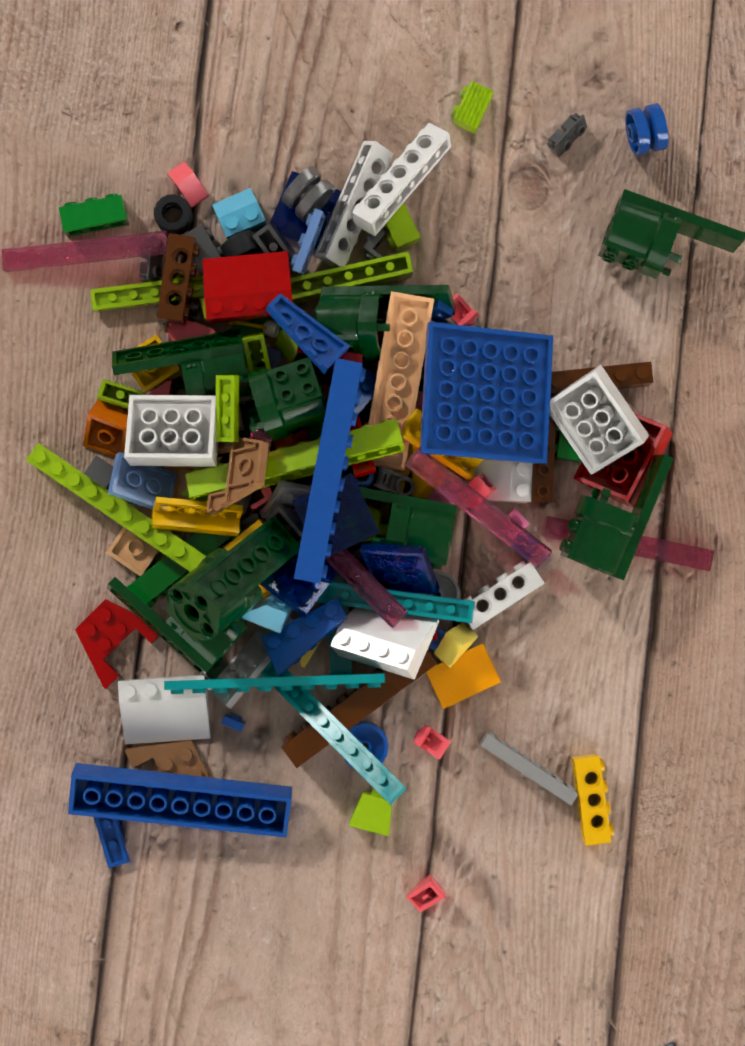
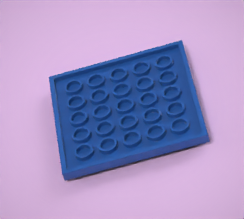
M428 322L420 453L547 464L553 335Z

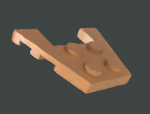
M239 438V442H218L217 453L219 455L230 452L226 490L208 494L206 513L212 516L216 515L264 486L268 443L249 438Z
M193 740L132 747L124 750L132 767L153 758L160 772L211 778Z

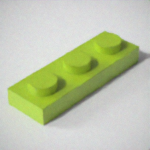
M216 375V442H239L238 375Z

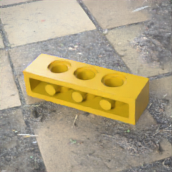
M598 754L571 757L575 789H577L576 793L579 794L577 796L582 841L586 846L611 843L614 829L612 823H609L608 820L611 808L609 801L606 802L605 793H608V786L602 776V772L605 771L603 758L600 759ZM594 772L595 780L592 783H586V775ZM591 794L598 795V801L595 804H589L588 802ZM596 815L601 816L600 824L593 826L591 824L592 818Z

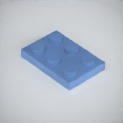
M316 208L307 217L306 234H301L298 243L300 246L299 253H295L291 261L294 273L299 276L306 273L326 218L324 212Z
M119 452L115 455L108 494L152 510L156 497L173 498L177 473L158 466H130L124 458V453Z

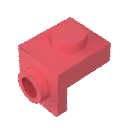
M455 294L453 299L456 311L455 315L450 317V319L457 325L472 326L479 313L472 310L459 294Z
M424 725L416 732L413 743L437 759H440L451 741L433 728Z

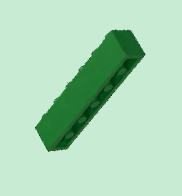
M194 533L185 542L207 556L217 548H224L223 545L228 541H233L236 536ZM165 556L128 585L127 588L151 608L157 603L156 598L160 595L164 597L168 595L169 588L190 571Z

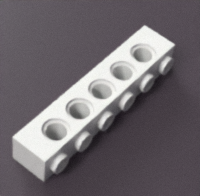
M428 123L424 129H421L414 141L406 146L402 155L394 160L390 169L381 175L377 184L354 207L352 215L355 225L376 236L451 148L449 133L431 123Z
M363 141L314 254L316 258L331 267L346 266L349 262L350 254L358 241L361 228L355 225L352 215L355 203L357 205L365 198L367 192L377 184L381 175L386 173L390 167L394 153L377 141Z

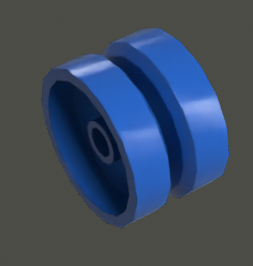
M658 103L645 106L643 111L640 108L626 111V133L630 148L635 156L648 154L650 148L654 152L667 148L669 139L667 122L664 112Z
M361 721L348 730L361 743H367L369 745L367 749L381 763L384 762L388 753V742L386 734L380 726L373 722Z

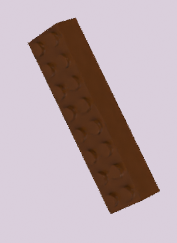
M428 650L415 680L437 665V662ZM377 668L370 674H385L386 683H381V687L368 688V684H359V688H353L354 691L349 695L346 692L336 699L334 706L330 707L327 705L325 708L349 730L415 680ZM308 721L301 725L299 732L292 731L283 739L284 743L281 746L296 768L330 744Z

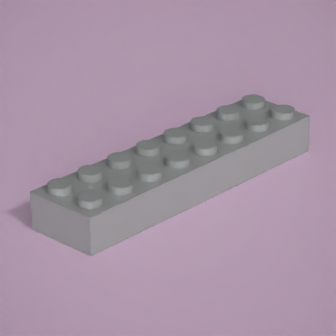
M289 616L285 625L294 620ZM261 626L217 679L257 678L271 661L260 638L272 633L273 630ZM227 688V693H214V689H207L230 709L244 693L236 692V688Z
M485 732L479 741L482 747L569 805L573 804L579 795L576 793L577 789L570 784L565 785V781L558 776L556 778L553 777L554 774L549 770L545 769L544 771L543 767L534 761L532 763L531 759L525 754L520 755V751L513 746L512 748L508 747L509 744L501 739L499 741L498 737L492 732Z

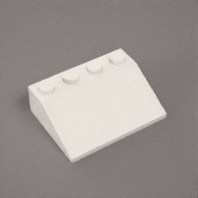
M601 365L550 399V416L591 475L640 446L649 437V434Z
M129 395L124 458L130 466L217 467L216 396Z
M484 459L475 468V477L483 473L497 489L483 501L531 502L533 464ZM465 479L464 487L470 482L469 480Z
M354 607L348 614V619L338 627L330 645L337 655L415 680L439 620Z
M207 675L118 681L119 706L125 744L210 739L208 690L206 689V693L192 694V690H184V694H171V690H164V681L207 680Z

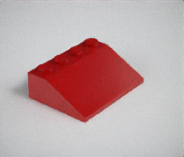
M288 251L202 259L206 320L209 324L273 318L266 311V308L280 293L293 303Z
M636 413L634 414L649 434L646 441L592 475L583 462H581L573 478L592 489L594 487L600 489V493H602L603 488L611 490L610 498L634 508L654 456L663 455L673 435L667 425Z

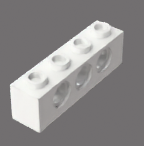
M520 562L513 567L515 570L513 573L507 575L505 572L495 579L497 581L496 584L491 587L487 584L478 590L479 595L473 599L471 596L463 599L475 601L473 623H467L471 630L479 627L545 584L531 562ZM516 576L523 580V585L519 589L512 585V580ZM497 588H502L505 591L504 599L497 600L495 598L494 592ZM481 599L485 600L488 605L484 612H480L476 608L477 602Z

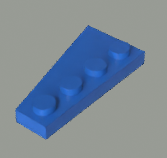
M281 293L266 308V311L324 375L335 364L336 358L340 359L350 347V345Z
M338 598L288 623L283 627L281 633L273 631L260 638L279 677H282L286 670L301 660L303 655L309 650H313L319 641L325 636L330 635L348 619Z

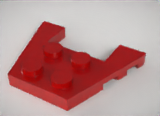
M105 599L75 629L105 689L120 676L105 659L135 629L151 644L159 637L136 614L108 599Z

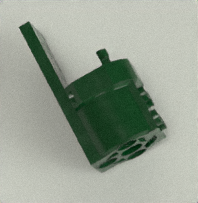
M624 189L605 232L598 256L602 257L601 259L605 262H616L622 264L624 269H635L640 274L656 279L661 272L663 275L670 276L672 269L664 267L667 259L680 264L682 256L671 252L677 233L734 253L744 242L745 232Z
M449 285L322 287L321 297L315 309V320L350 345L347 351L362 354V360L379 361L383 337L378 341L377 331H390V324H377L378 312H388L391 291L433 298L434 301L440 300L453 308V315H455L456 305Z
M240 329L112 351L114 375L181 364L184 381L173 382L174 390L185 388L187 395L216 396V375H238L239 377L243 376V378H246L249 374ZM249 381L239 383V404H245L253 400Z
M309 357L271 370L263 368L249 373L246 378H243V376L239 377V383L249 381L254 400L248 401L245 404H240L244 430L239 431V438H249L264 442L270 440L273 442L289 436L292 432L324 422L327 400L314 363ZM217 453V457H220V456H223V455H226V454H229V453H225V454H221V455H219V454Z
M665 454L654 456L631 513L607 503L611 493L609 489L603 488L600 500H598L601 490L595 487L591 493L592 497L581 495L575 509L576 517L571 519L567 528L570 531L567 539L564 538L560 544V555L624 580L674 458Z
M344 484L343 492L338 491V496L390 505L386 536L384 538L373 536L372 542H370L371 547H382L381 559L395 562L406 559V564L417 566L420 562L427 563V568L441 569V566H446L453 537L457 505Z
M274 515L229 551L223 548L215 549L194 570L171 586L168 590V606L165 610L194 642L198 640H211L232 622L241 619L262 599V589L259 585L299 553L300 543Z
M116 577L107 586V589L202 675L212 668L248 628L245 625L246 620L241 618L238 621L232 622L213 639L194 642L171 616L166 621H163Z

